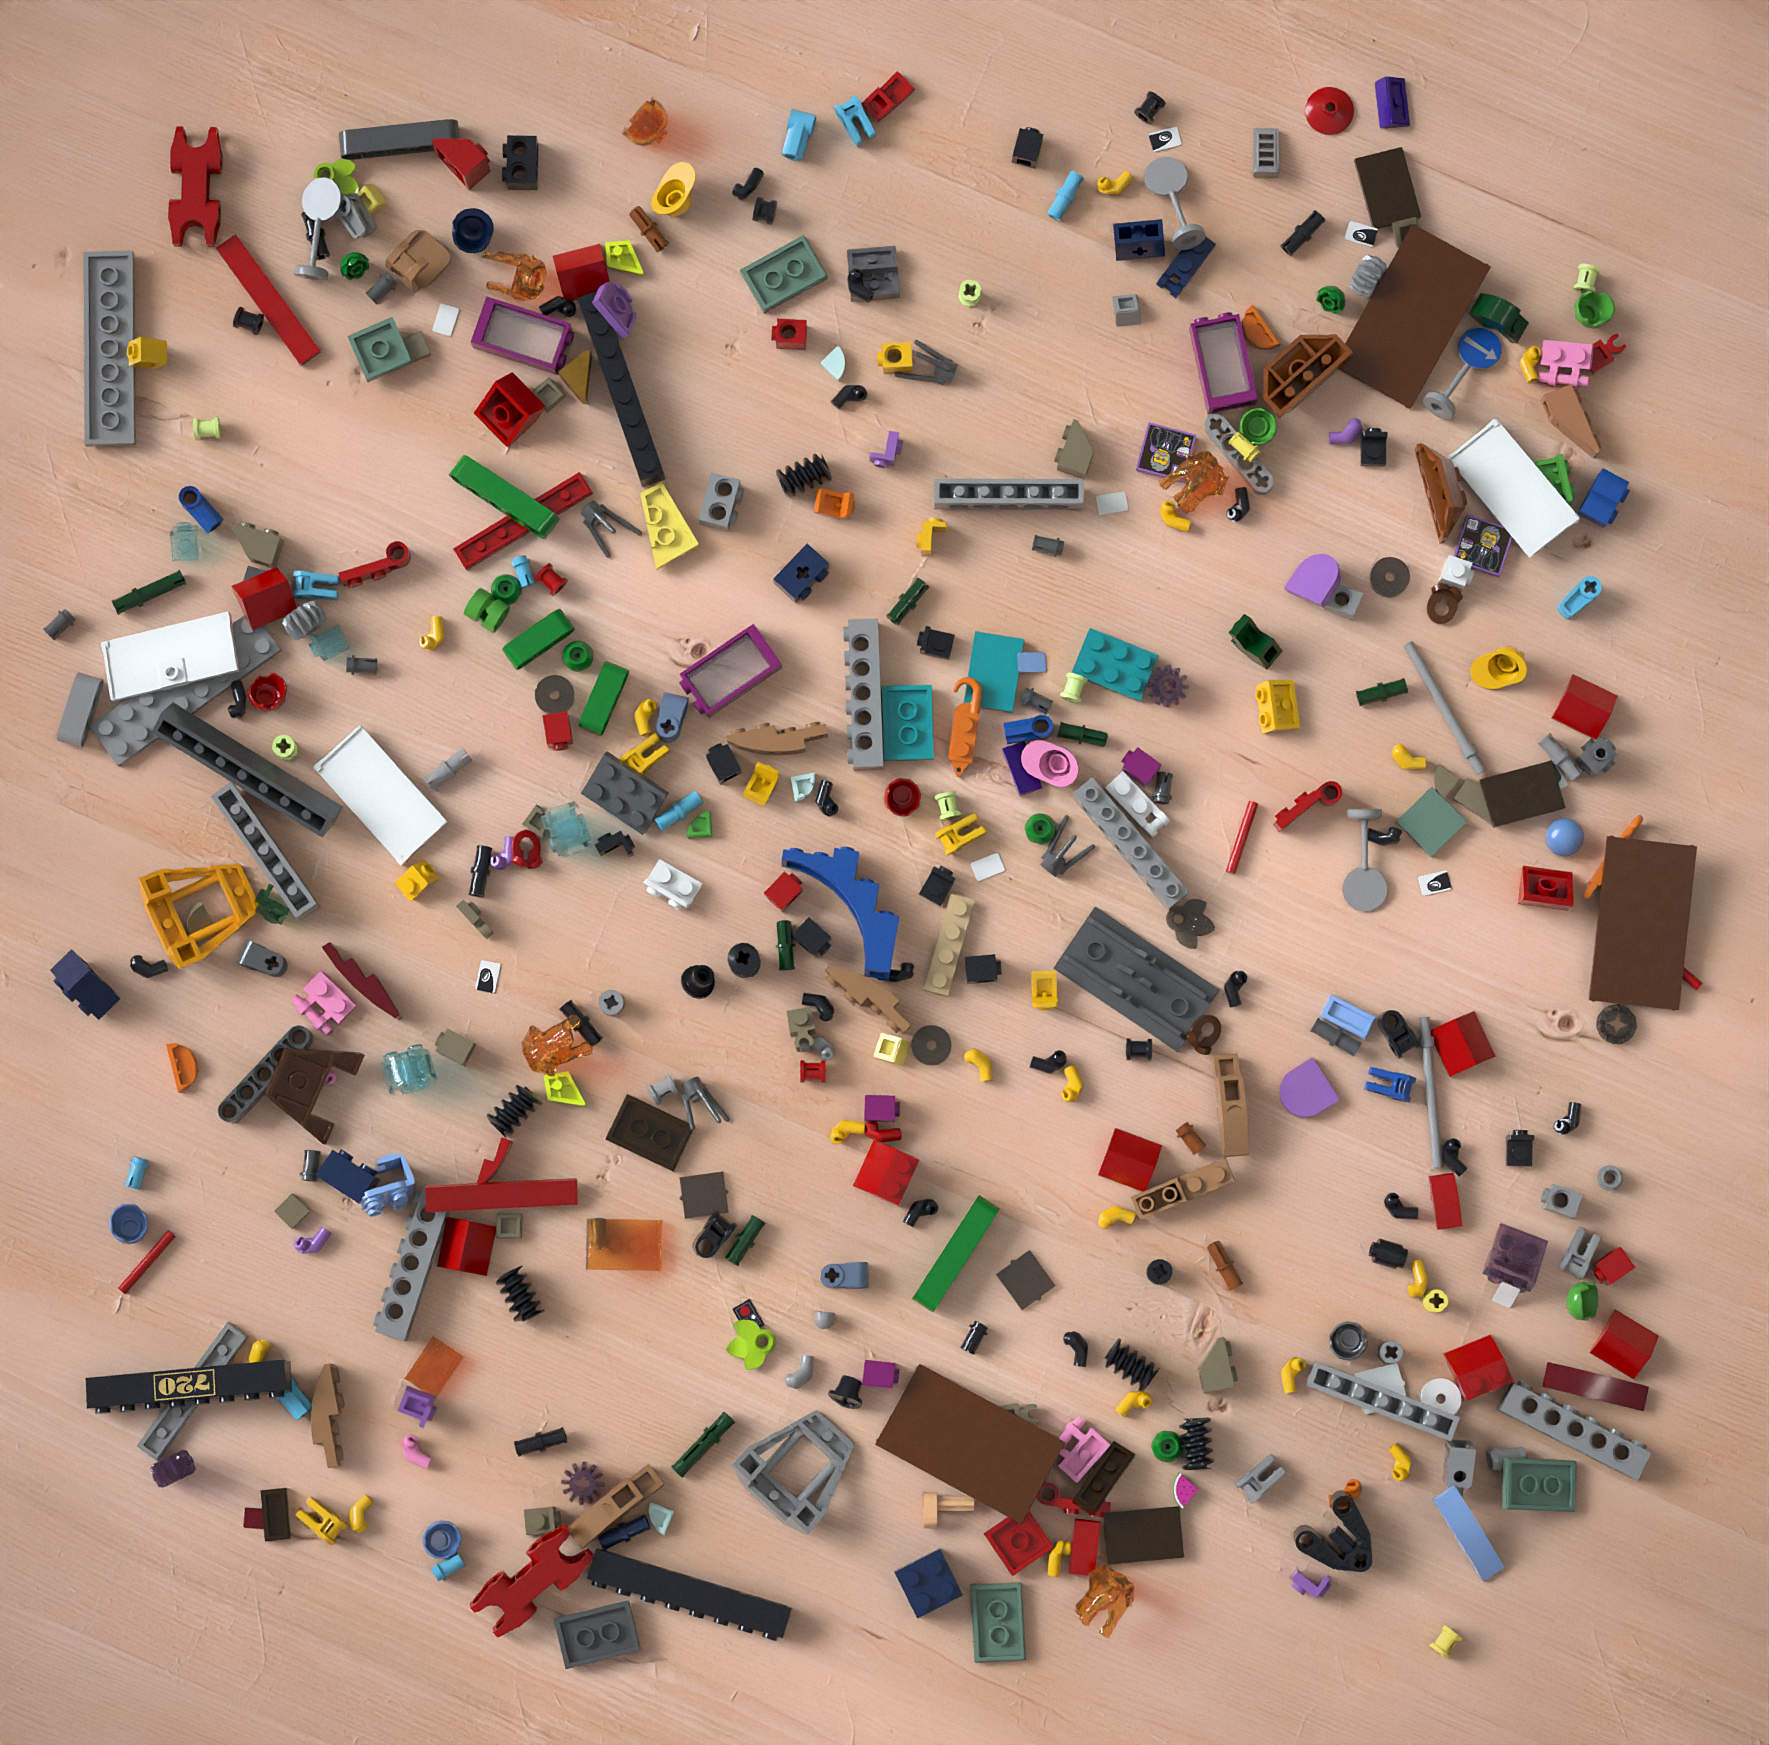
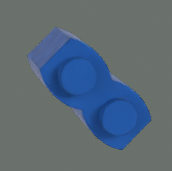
M1603 468L1597 475L1577 514L1602 528L1607 523L1612 524L1618 514V511L1615 510L1618 502L1623 503L1630 492L1627 489L1629 482Z

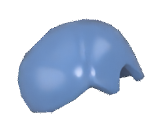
M1564 817L1551 823L1545 838L1548 848L1554 854L1566 857L1574 855L1579 851L1583 844L1584 833L1581 826L1575 820Z
M122 1204L115 1208L110 1216V1231L121 1243L135 1244L142 1240L148 1231L147 1216L135 1204Z
M445 1520L435 1521L430 1524L422 1538L425 1551L435 1559H447L457 1553L462 1542L459 1528L452 1522Z

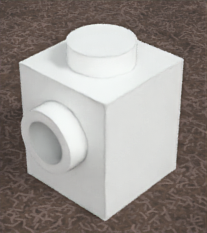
M1449 555L1444 562L1437 584H1447L1449 588L1456 587L1459 591H1462L1465 584L1470 585L1474 575V571L1470 570L1472 562Z

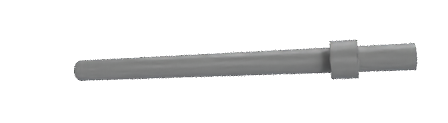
M1413 641L1404 645V648L1462 749L1460 751L1464 759H1468L1476 775L1483 773L1486 770L1476 754L1478 753L1473 743L1470 744Z
M1420 1017L1421 1037L1419 1038V1043L1423 1052L1433 1168L1443 1167L1432 1051V1047H1435L1434 1037L1431 1036L1430 1017Z

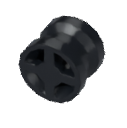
M757 197L752 221L758 222L763 220L766 224L772 225L777 201L772 200L768 202L762 197Z
M1163 1259L1154 1260L1146 1269L1147 1278L1156 1285L1167 1283L1172 1276V1267Z

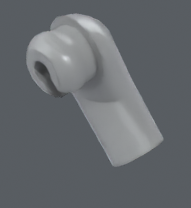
M814 1037L813 1050L824 1060L833 1059L835 1054L834 1046L823 1037ZM803 1042L800 1044L801 1053L813 1051L810 1050L809 1043Z

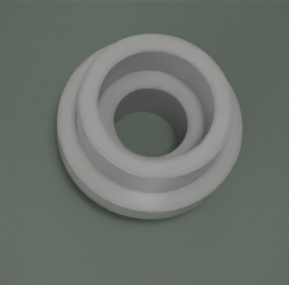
M1609 1165L1600 1169L1597 1181L1604 1190L1613 1191L1621 1186L1623 1175L1617 1167ZM1608 1173L1614 1177L1612 1183H1608L1605 1179Z

